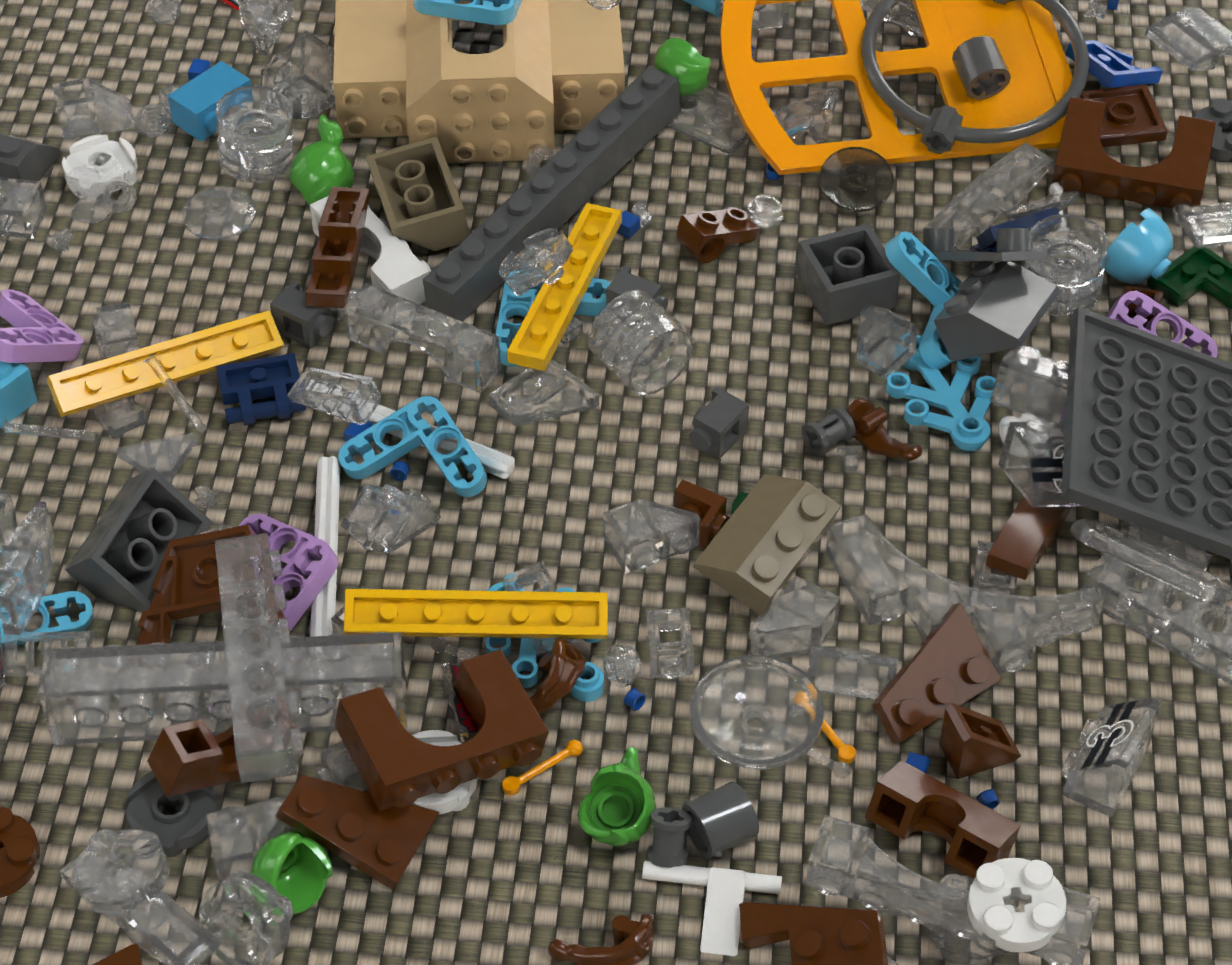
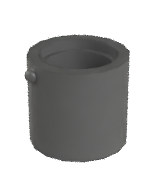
M973 37L963 42L953 52L952 61L967 95L972 99L990 98L1004 90L1011 79L1009 70L995 40L991 37Z
M731 781L692 801L686 800L682 806V810L688 812L692 817L691 827L687 829V832L697 850L705 858L721 857L722 852L759 833V822L754 807L747 794L736 782Z

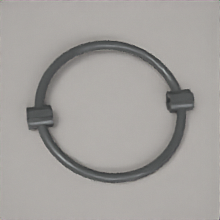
M881 0L870 14L863 31L861 41L862 61L867 78L881 100L897 115L910 124L924 130L921 142L927 146L928 151L936 154L951 151L955 141L983 144L1018 140L1041 132L1066 115L1070 97L1080 98L1088 78V48L1076 20L1058 0H1033L1057 19L1071 42L1075 67L1068 90L1051 109L1025 123L993 129L961 127L963 117L957 113L956 108L943 105L940 108H934L929 117L909 106L890 88L879 69L876 59L877 33L886 15L902 0ZM993 0V1L1005 5L1007 2L1015 1V0Z

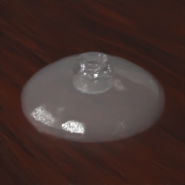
M764 655L739 656L717 664L698 681L690 702L691 725L700 743L718 759L747 769L777 768L802 757L817 741L824 719L823 700L812 679L795 665L779 658ZM758 727L760 728V730H753L750 728Z

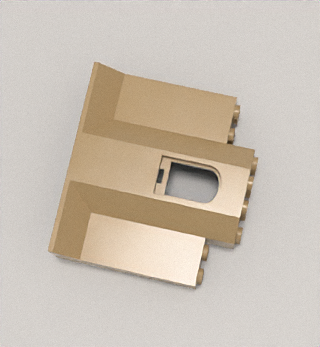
M336 0L333 87L337 122L342 129L344 138L409 136V144L437 136L447 163L550 160L555 155L554 131L582 130L625 89L619 0H522L515 19L503 25V46L496 51L484 54H466L453 49L452 21L465 20L419 13L413 6V0ZM459 1V2H456V3H458V4H469V3H472V2H471V1Z

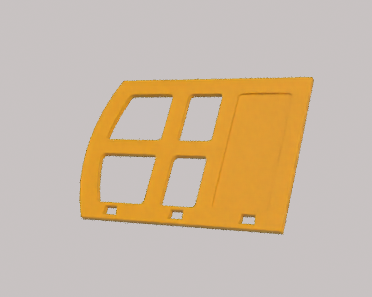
M809 0L724 1L720 29V46L725 82L733 106L746 132L760 153L779 175L1059 148L1066 115L1043 131L1018 140L986 144L955 141L951 151H945L941 154L930 152L927 146L921 142L922 134L903 135L898 131L893 111L881 100L867 78L861 55V41L866 21L859 0H828L832 4L846 52L845 55L763 63L755 62L752 59L751 31L754 8L757 5ZM912 0L927 47L883 52L876 51L877 63L883 77L919 73L934 74L937 78L944 104L956 108L957 113L963 117L961 127L1003 128L1035 119L1051 109L1064 96L1073 78L1050 12L1033 0H1015L1007 2L1005 5L993 0ZM989 36L995 40L1009 70L1011 79L1005 89L997 95L981 100L972 99L967 95L952 61L953 52L959 45L973 37ZM850 80L855 84L870 138L796 145L779 124L761 89Z

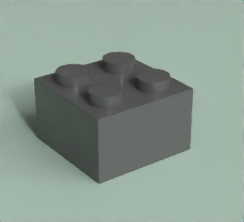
M869 223L799 241L796 275L826 325L897 306L900 272L889 262L885 248Z

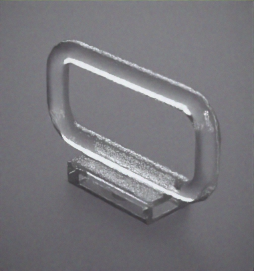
M1091 518L1076 520L1071 525V534L1080 542L1192 597L1215 605L1224 604L1232 600V586L1223 579L1206 571L1212 555L1200 549L1132 523L1127 533Z

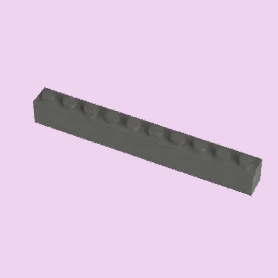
M651 66L642 72L422 279L427 312L458 327L680 112L679 79Z

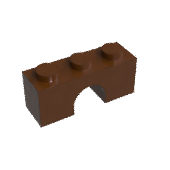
M281 702L242 710L237 721L229 729L216 736L212 735L204 719L163 727L147 762L165 795L169 797L282 770L293 752L300 734Z
M902 760L877 781L865 815L866 819L902 839H905L914 831H929L941 836L950 844L944 862L975 879L977 870L983 864L1009 857L1021 826Z

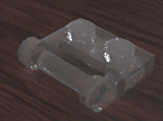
M1232 202L1190 207L1188 204L1174 206V222L1177 227L1182 226L1195 248L1206 247L1210 249L1219 245L1232 244Z

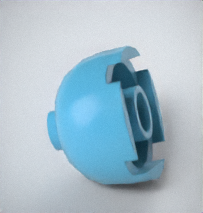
M1150 208L1140 213L1145 219L1138 226L1131 222L1118 235L1103 254L1108 259L1098 263L1110 276L1120 282L1139 284L1151 276L1158 280L1172 264L1167 258L1173 249V236L1168 225Z

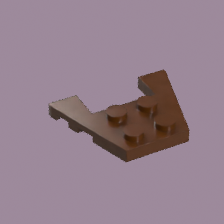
M248 524L169 541L152 589L155 591L149 610L142 612L138 626L141 628L136 645L129 646L126 659L134 667L170 660L171 623L173 620L247 605V637L254 644L290 637V629L258 539Z
M751 902L739 904L742 941L748 949L790 940L792 965H888L884 924L877 910Z

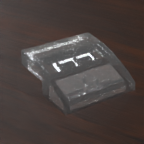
M1199 7L1169 15L1147 28L1144 34L1192 71L1214 69L1220 57L1232 56V32Z

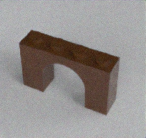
M1070 97L1052 184L1059 182V185L1068 192H1082L1099 195L1103 198H1116L1137 202L1142 205H1156L1173 208L1177 211L1198 213L1205 186L1216 121L1179 115L1170 154L1157 164L1146 167H1133L1117 162L1102 147L1100 133L1106 103Z
M501 649L461 661L455 688L474 720L478 733L470 740L459 745L436 746L422 742L412 736L402 726L381 687L339 700L334 726L379 811L394 806L398 808L406 807L420 797L435 792L439 794L447 793L455 789L459 784L477 778L485 780L491 778L500 770L515 765L527 766L541 757L549 731Z

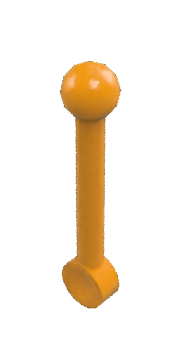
M799 692L795 697L796 706L808 712L836 747L839 761L844 764L852 763L856 756L855 748L841 741L812 705L810 694Z
M573 739L567 743L564 750L520 776L506 777L502 782L504 793L509 796L516 795L520 791V785L569 756H579L583 751L582 743Z

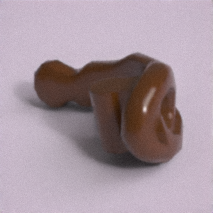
M863 398L854 400L849 405L847 412L851 416L856 429L854 438L871 453L894 459L903 458L905 461L915 460L922 455V446L919 444L901 443L887 434L883 423L888 420V414L882 407L875 409L868 400Z
M562 637L554 640L553 649L546 653L539 661V667L547 672L548 676L541 682L535 694L530 697L538 714L547 712L559 699L568 695L585 669L586 661L583 654Z
M649 914L641 915L640 922L630 920L624 915L615 917L612 921L615 944L613 947H583L579 944L570 945L556 939L550 942L547 950L550 956L559 962L570 961L578 965H634L642 961L652 947L654 939L653 919Z

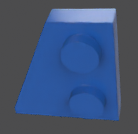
M1096 40L1086 41L1089 54L1088 73L1099 80V84L1103 87L1117 88L1159 83L1163 73L1161 68L1153 66L1140 69L1132 65L1133 56L1114 50L1110 46ZM1069 42L1065 55L1075 62L1071 42Z

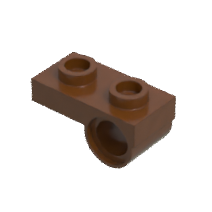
M730 207L728 209L683 214L677 226L676 236L701 263L706 264L717 259L728 244L755 241L760 228L748 218L745 211L738 207Z

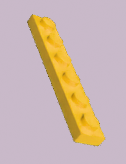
M586 203L507 350L508 363L541 371L546 370L622 223V210Z
M268 310L50 375L47 379V384L60 416L64 417L217 370L216 366L244 362L280 351L284 343L272 314Z
M345 589L344 634L345 636L607 639L608 592Z

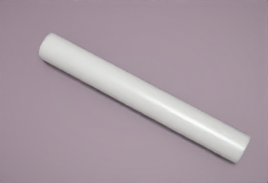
M644 860L642 879L707 886L710 868L689 865L668 868ZM746 872L744 891L780 895L782 876Z

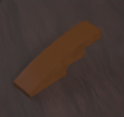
M332 186L318 225L319 240L312 257L313 273L306 290L307 306L346 307L365 227L370 196L368 188Z
M1056 481L1057 486L1062 490V483ZM1035 482L1001 530L988 553L986 566L1026 580L1034 564H1038L1046 548L1052 546L1074 502L1062 499V493L1056 488L1054 482Z

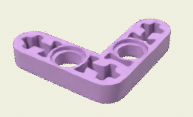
M10 289L1 291L0 316L13 325L14 328H0V361L7 363L74 361L78 358L84 342L78 333L28 295Z
M1130 291L1122 295L1114 302L1106 316L1158 336L1156 333L1157 323L1164 321L1171 325L1173 329L1172 342L1178 344L1186 335L1187 338L1182 341L1185 344L1183 346L1192 349L1198 344L1202 347L1201 353L1217 358V345L1208 334L1141 292ZM1130 303H1134L1137 306L1135 312L1138 315L1133 318L1127 315L1129 309L1126 306ZM1150 314H1153L1154 317L1146 324V327L1144 328L1143 324L1147 321V319L1145 318Z
M259 513L250 515L239 526L248 524L255 534L262 535L265 533L268 537L267 541H265L263 537L256 535L265 561L283 569L273 584L291 632L335 573L338 567V558L328 543L322 539L267 515ZM288 541H295V545L290 552L282 555L278 554L283 544ZM301 587L299 594L294 599L283 601V597L289 589ZM246 619V621H245V627H244V628H245V631H246V634H247V619ZM285 638L255 643V645L261 649H271L278 646Z

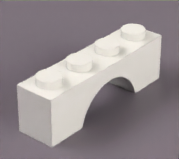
M329 196L310 204L313 232L318 237V225ZM368 205L360 252L368 254L377 260L370 268L373 296L395 317L426 301L422 279L431 272V269L424 260L420 261L411 252L409 245L404 239L399 240L396 236L392 235L388 223L383 218L379 219Z

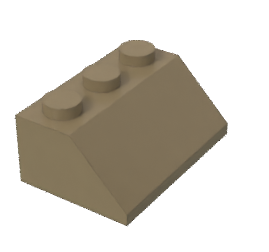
M437 136L366 156L392 235L434 251L461 244L470 235L464 207Z
M764 474L692 567L761 616L830 527L841 505L807 481Z

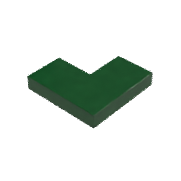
M1198 242L1174 260L1168 270L1158 280L1151 277L1148 288L1162 291V297L1176 307L1181 306L1200 290H1204L1232 309V264Z

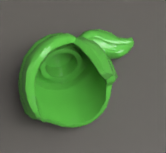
M670 38L665 40L658 48L654 68L679 79L680 97L693 96L703 91L709 85L707 76L710 71L711 59L701 56L687 41L680 38Z
M321 115L318 122V133L321 141L301 149L293 160L289 172L290 181L302 193L309 206L329 196L332 186L352 188L355 173L353 166L340 148L344 138L342 129L337 122L329 121L326 115Z
M628 747L620 763L602 767L596 772L590 782L591 792L580 803L577 815L580 826L588 835L597 842L609 844L610 846H623L637 842L649 831L651 813L656 809L654 792L649 782L641 776L638 750L634 747Z
M296 829L268 840L255 855L250 870L251 889L256 899L265 908L284 914H298L312 907L321 897L327 879L333 875L332 863L325 852L327 849Z

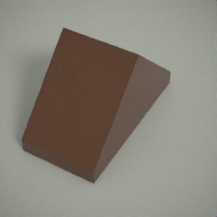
M950 703L945 708L939 745L957 779L1014 762L1021 757L1002 721L954 703Z

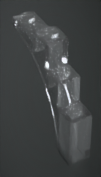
M867 514L828 526L826 554L869 626L882 621L895 620L907 613L924 641L929 633L934 632L945 619L944 615L953 604L961 603L998 674L1016 672L1030 664L1035 646H1047L1056 639L1074 633L1082 634L1098 626L1104 599L1096 587L1067 594L1045 596H1020L988 592L964 586L934 574L906 557L881 534Z

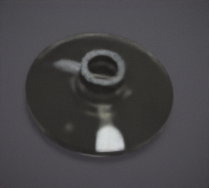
M848 147L834 152L826 159L820 173V185L827 199L837 207L851 212H866L881 206L889 198L894 183L893 172L888 162L878 153L862 147ZM850 184H858L860 187H852Z

